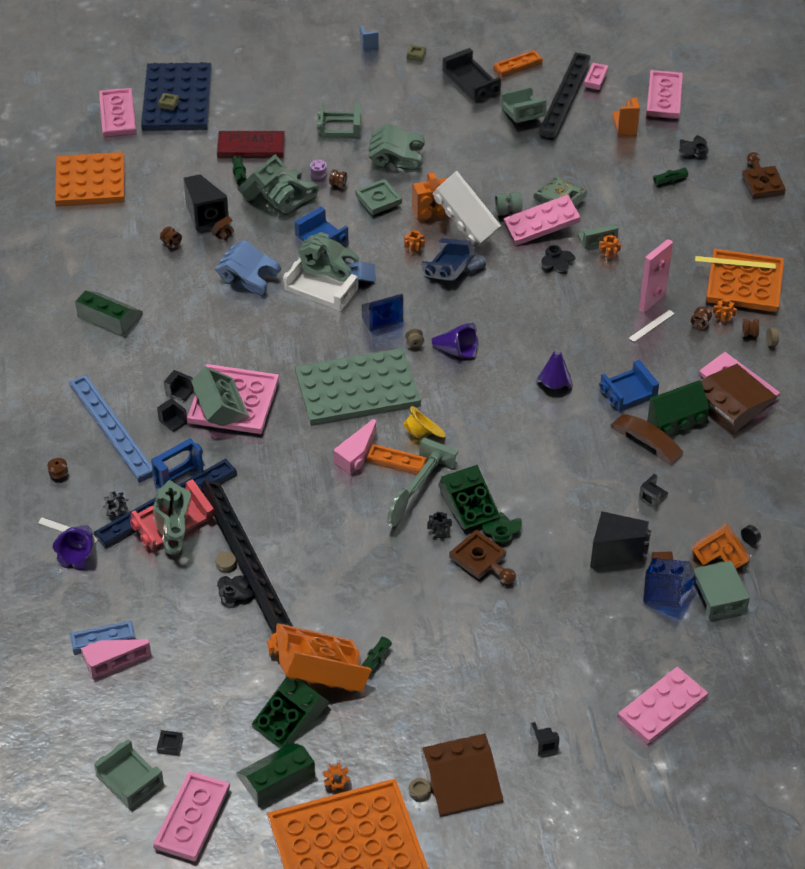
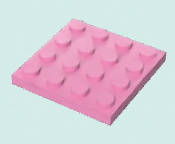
M206 364L207 367L233 378L250 417L246 420L224 426L212 424L206 420L205 413L199 404L200 401L195 394L187 416V423L262 434L279 382V375Z

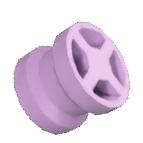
M323 160L312 161L310 163L311 178L315 181L326 179V162Z

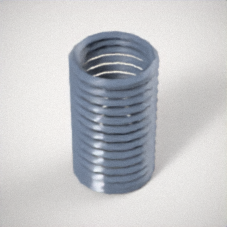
M483 256L473 259L464 268L466 273L472 274L485 267L486 260Z

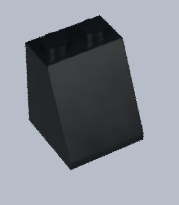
M201 174L183 178L186 205L195 230L213 227L215 223L229 215L228 200L225 193Z
M601 511L593 540L590 567L596 568L642 562L643 555L648 554L650 543H647L650 541L652 530H648L649 521Z

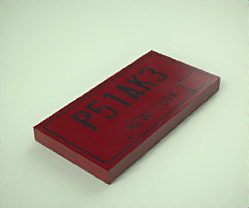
M219 131L217 157H273L275 154L277 157H284L285 131Z

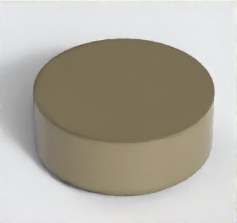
M776 328L767 329L766 341L768 346H777L779 342V332Z
M225 551L216 556V567L220 571L227 572L235 568L236 557L233 553Z
M416 778L410 782L409 795L412 799L424 801L430 796L431 785L426 779Z

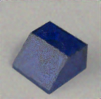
M403 294L361 304L362 319L369 331L403 322Z
M653 558L645 572L644 604L681 608L696 581L690 561Z

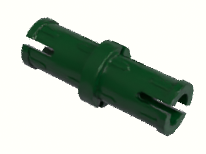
M234 156L232 158L233 174L236 176V183L241 186L240 181L243 184L247 180L245 175L246 168L243 165L242 157L238 156L239 161H237V157Z
M686 167L674 171L667 170L666 173L654 175L653 182L656 186L667 182L674 183L675 180L687 178L688 170Z
M382 636L376 646L369 650L367 653L368 657L361 666L369 667L373 671L377 664L383 661V656L389 647L392 646V642L387 637Z

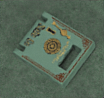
M556 176L536 191L533 196L535 200L546 203L574 193L571 201L576 206L587 197V189Z

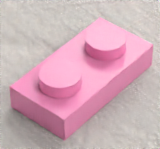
M592 63L584 81V87L600 90L608 72V66Z

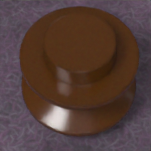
M53 458L47 464L49 475L52 478H63L68 473L67 462L63 458Z

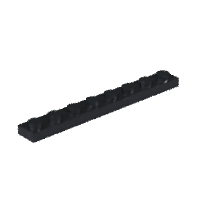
M575 52L547 111V116H545L539 128V135L555 138L590 62L591 55Z

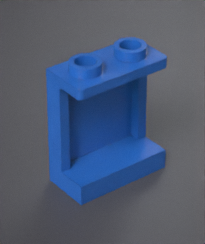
M641 360L633 362V369L612 378L602 374L599 387L602 393L607 395L610 403L618 411H621L657 396L659 383Z

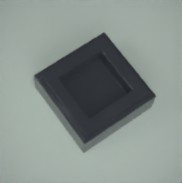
M161 730L157 744V753L179 755L183 733Z

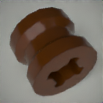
M333 169L330 173L329 185H337L343 189L347 182V172H338Z
M168 226L160 233V240L166 243L168 247L175 248L181 243L182 235L175 231L173 227Z
M697 307L690 318L691 325L696 329H705L712 318L711 311L706 307Z
M743 319V337L748 335L753 337L759 336V319H754L753 321Z

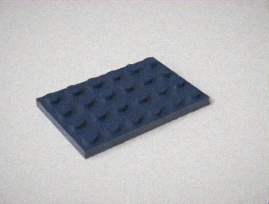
M147 63L141 130L208 129L211 63ZM163 93L179 96V102L174 110L158 108V102Z

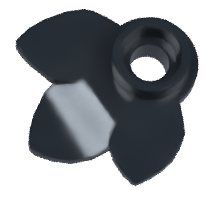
M696 135L693 141L680 139V153L688 156L695 155L696 157H704L708 154L707 141L703 137Z
M550 245L546 249L541 263L546 270L554 268L558 272H567L569 268L568 262L574 261L576 258L572 252L561 250V247L558 245Z
M239 575L233 579L222 576L217 582V587L220 589L219 597L226 604L235 603L237 599L247 600L255 595L254 591L248 588L249 582L246 576Z

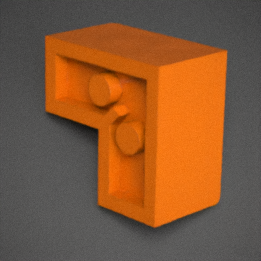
M637 97L626 100V107H620L619 111H613L612 116L617 135L637 134L640 113Z
M728 523L695 542L692 547L702 565L721 555L725 562L732 561L735 569L748 562L750 557Z

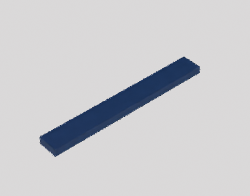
M224 459L184 481L179 486L185 489L186 482L193 479L202 493H204L200 486L204 480L221 484L237 475V470L227 459ZM156 497L134 510L140 513L153 506ZM134 510L94 531V536L104 548L136 532L130 524L131 512Z

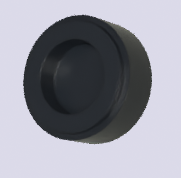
M747 525L741 530V537L748 545L753 546L761 540L760 531L755 526Z

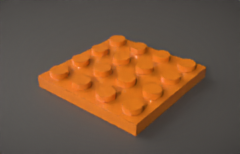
M124 152L56 156V206L125 202Z
M721 249L713 250L712 258L776 264V269L711 263L706 302L717 303L727 299L734 303V306L778 312L784 258Z

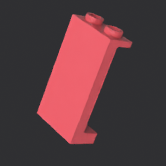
M193 479L186 482L185 489L191 493L190 507L185 521V533L211 520L214 513V508ZM154 505L140 513L134 510L131 512L130 520L132 528L140 533L143 544L149 546L151 551L163 545L162 535L153 519ZM169 507V512H168L169 518H170V516H171V511H172V510H170V507Z

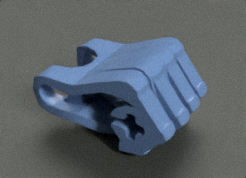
M242 240L232 245L230 250L224 254L215 271L229 284L234 281V278L238 277L246 289L258 295H263L267 290V283L260 277L267 275L276 277L281 271V266L276 260L264 255L248 241Z

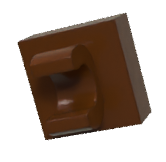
M228 215L215 223L211 229L214 235L220 233L223 239L227 237L225 231H228L230 235L233 234L234 229L230 226L233 221Z

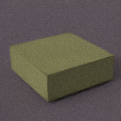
M410 45L407 59L422 61L426 53V47Z
M163 93L158 102V108L174 110L179 102V96Z

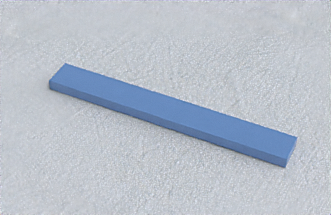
M87 375L69 381L74 393L137 481L140 482L153 476L152 465Z

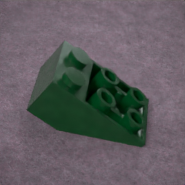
M478 465L441 477L438 486L442 496L464 530L501 517Z
M286 676L251 725L277 746L283 748L289 745L320 716L329 701L301 679L293 680Z

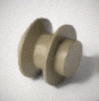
M413 328L406 332L405 339L409 347L417 348L424 343L423 332L420 329Z

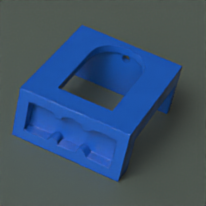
M189 438L151 459L154 485L157 489L164 486L167 481H174L194 469L198 473L204 471L202 447ZM189 451L188 458L178 466L169 470L164 464L166 460L177 454Z

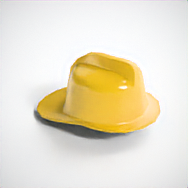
M414 406L410 407L412 413L404 421L403 426L412 436L416 438H426L431 434L441 438L446 436L445 432L436 423L424 416Z

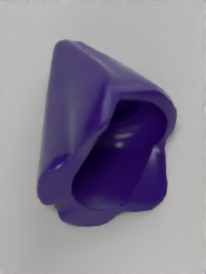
M474 323L458 326L446 333L433 337L431 339L432 345L457 357L474 358L478 349L476 326Z
M555 351L552 353L538 375L537 383L542 381L545 386L551 389H558L563 386H567L570 389L573 387L571 375L561 352L558 355L555 354Z
M88 525L71 527L63 531L55 539L52 549L57 553V561L61 565L69 567L72 564L75 569H82L86 566L87 558L92 552V528Z

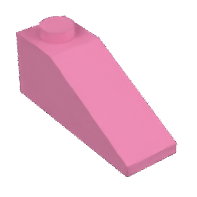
M372 419L333 450L334 463L350 475L354 471L359 470L366 460V456L376 436L375 419Z
M100 640L81 648L83 661L93 679L151 655L150 642L148 640Z

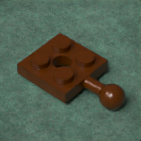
M756 152L749 153L747 155V162L753 165L754 169L743 170L742 176L752 199L785 194L786 188L776 166L761 168L759 154Z
M475 530L449 552V558L478 579L491 569L500 575V580L504 584H512L516 579L514 570L510 568L504 569L498 564L506 557V551L478 530ZM479 552L483 554L479 557L473 555V553Z

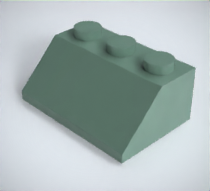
M205 366L191 381L208 422L224 426L246 420L250 417L232 377Z

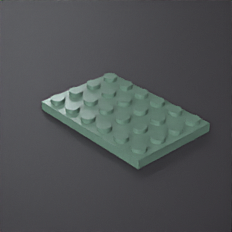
M403 348L295 366V373L310 425L421 405V399Z

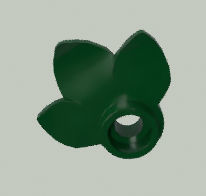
M500 512V518L494 519L493 522L483 523L482 528L485 533L492 536L495 542L506 543L513 534L521 530L522 520L521 518H515L510 521L505 514Z

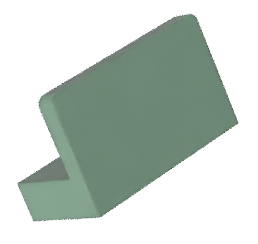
M617 224L582 231L578 232V238L585 249L599 246V241H603V237L608 235L615 236L618 239L619 228Z

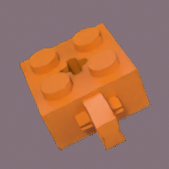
M431 172L427 173L426 182L412 184V209L417 220L447 215L445 209L435 201L433 195L436 188L447 178L437 179L435 173Z

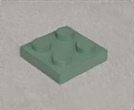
M385 179L355 190V196L372 215L402 204V198Z

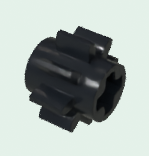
M113 491L110 492L111 497H104L106 502L103 508L109 511V515L115 512L119 516L122 515L121 510H128L126 502L129 499L123 497V492L116 494Z
M436 512L433 516L429 515L427 529H432V535L442 537L446 532L450 533L452 519H447V513Z

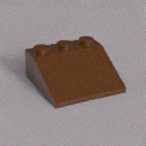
M739 364L711 374L701 381L709 404V411L735 433L777 398L774 393Z
M486 733L422 747V764L427 780L431 785V792L439 817L503 802L502 791Z

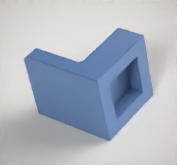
M362 25L360 26V42L363 50L379 48L378 31L365 32Z
M366 262L348 264L351 268V274L358 276V282L376 281L375 264Z

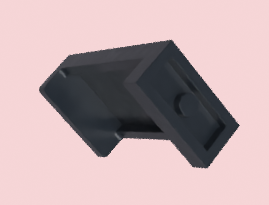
M471 48L443 58L442 71L473 102L501 91V78L493 79L473 59V50Z

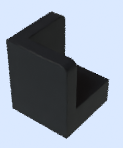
M173 370L164 381L165 395L185 402L194 391L191 382L193 378Z
M170 398L157 407L158 420L172 432L187 424L186 409L174 399Z
M653 474L640 486L639 499L654 509L668 496L667 491L656 485L658 477L656 474Z
M536 722L531 723L530 736L537 755L558 751L560 738L557 731L552 732L550 727L538 730Z

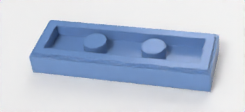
M132 621L70 633L74 654L81 653V648L100 640H136Z

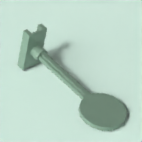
M425 437L421 440L419 456L427 457L428 461L407 490L403 488L396 494L388 512L387 522L389 526L394 527L400 522L409 498L417 491L434 466H437L438 463L452 469L457 466V461L455 460L459 452L458 450Z

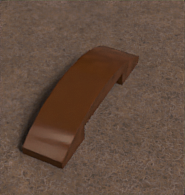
M622 414L610 426L622 435L627 436L630 433L657 450L656 456L670 465L674 464L683 455L682 449L667 434L641 418Z

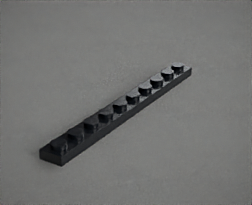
M204 480L200 485L204 495L214 508V514L218 519V523L222 527L273 631H276L277 623L293 627L221 484Z

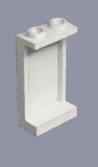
M300 258L293 263L292 268L283 276L284 290L338 311L344 308L358 290V276L351 274L345 282H340L327 275L307 273L303 270Z

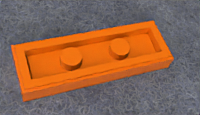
M533 50L493 64V69L501 77L541 64L543 63V58Z
M372 444L366 456V462L418 475L427 463V457Z

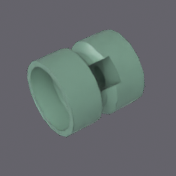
M512 192L508 196L506 193L495 194L497 216H505L508 213L514 215L522 212L521 193Z

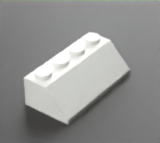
M458 171L454 172L433 192L435 201L442 205L447 216L454 220L457 228L463 231L467 236V240L471 241L475 248L492 237L500 228L499 222Z

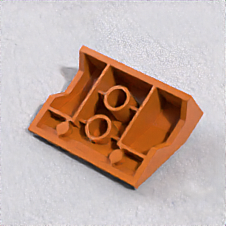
M277 623L276 631L280 666L288 678L293 680L297 678L304 679L312 684L318 682L331 688H335V686L341 687L349 692H354V690L363 692L372 669L358 665L360 651L352 640Z

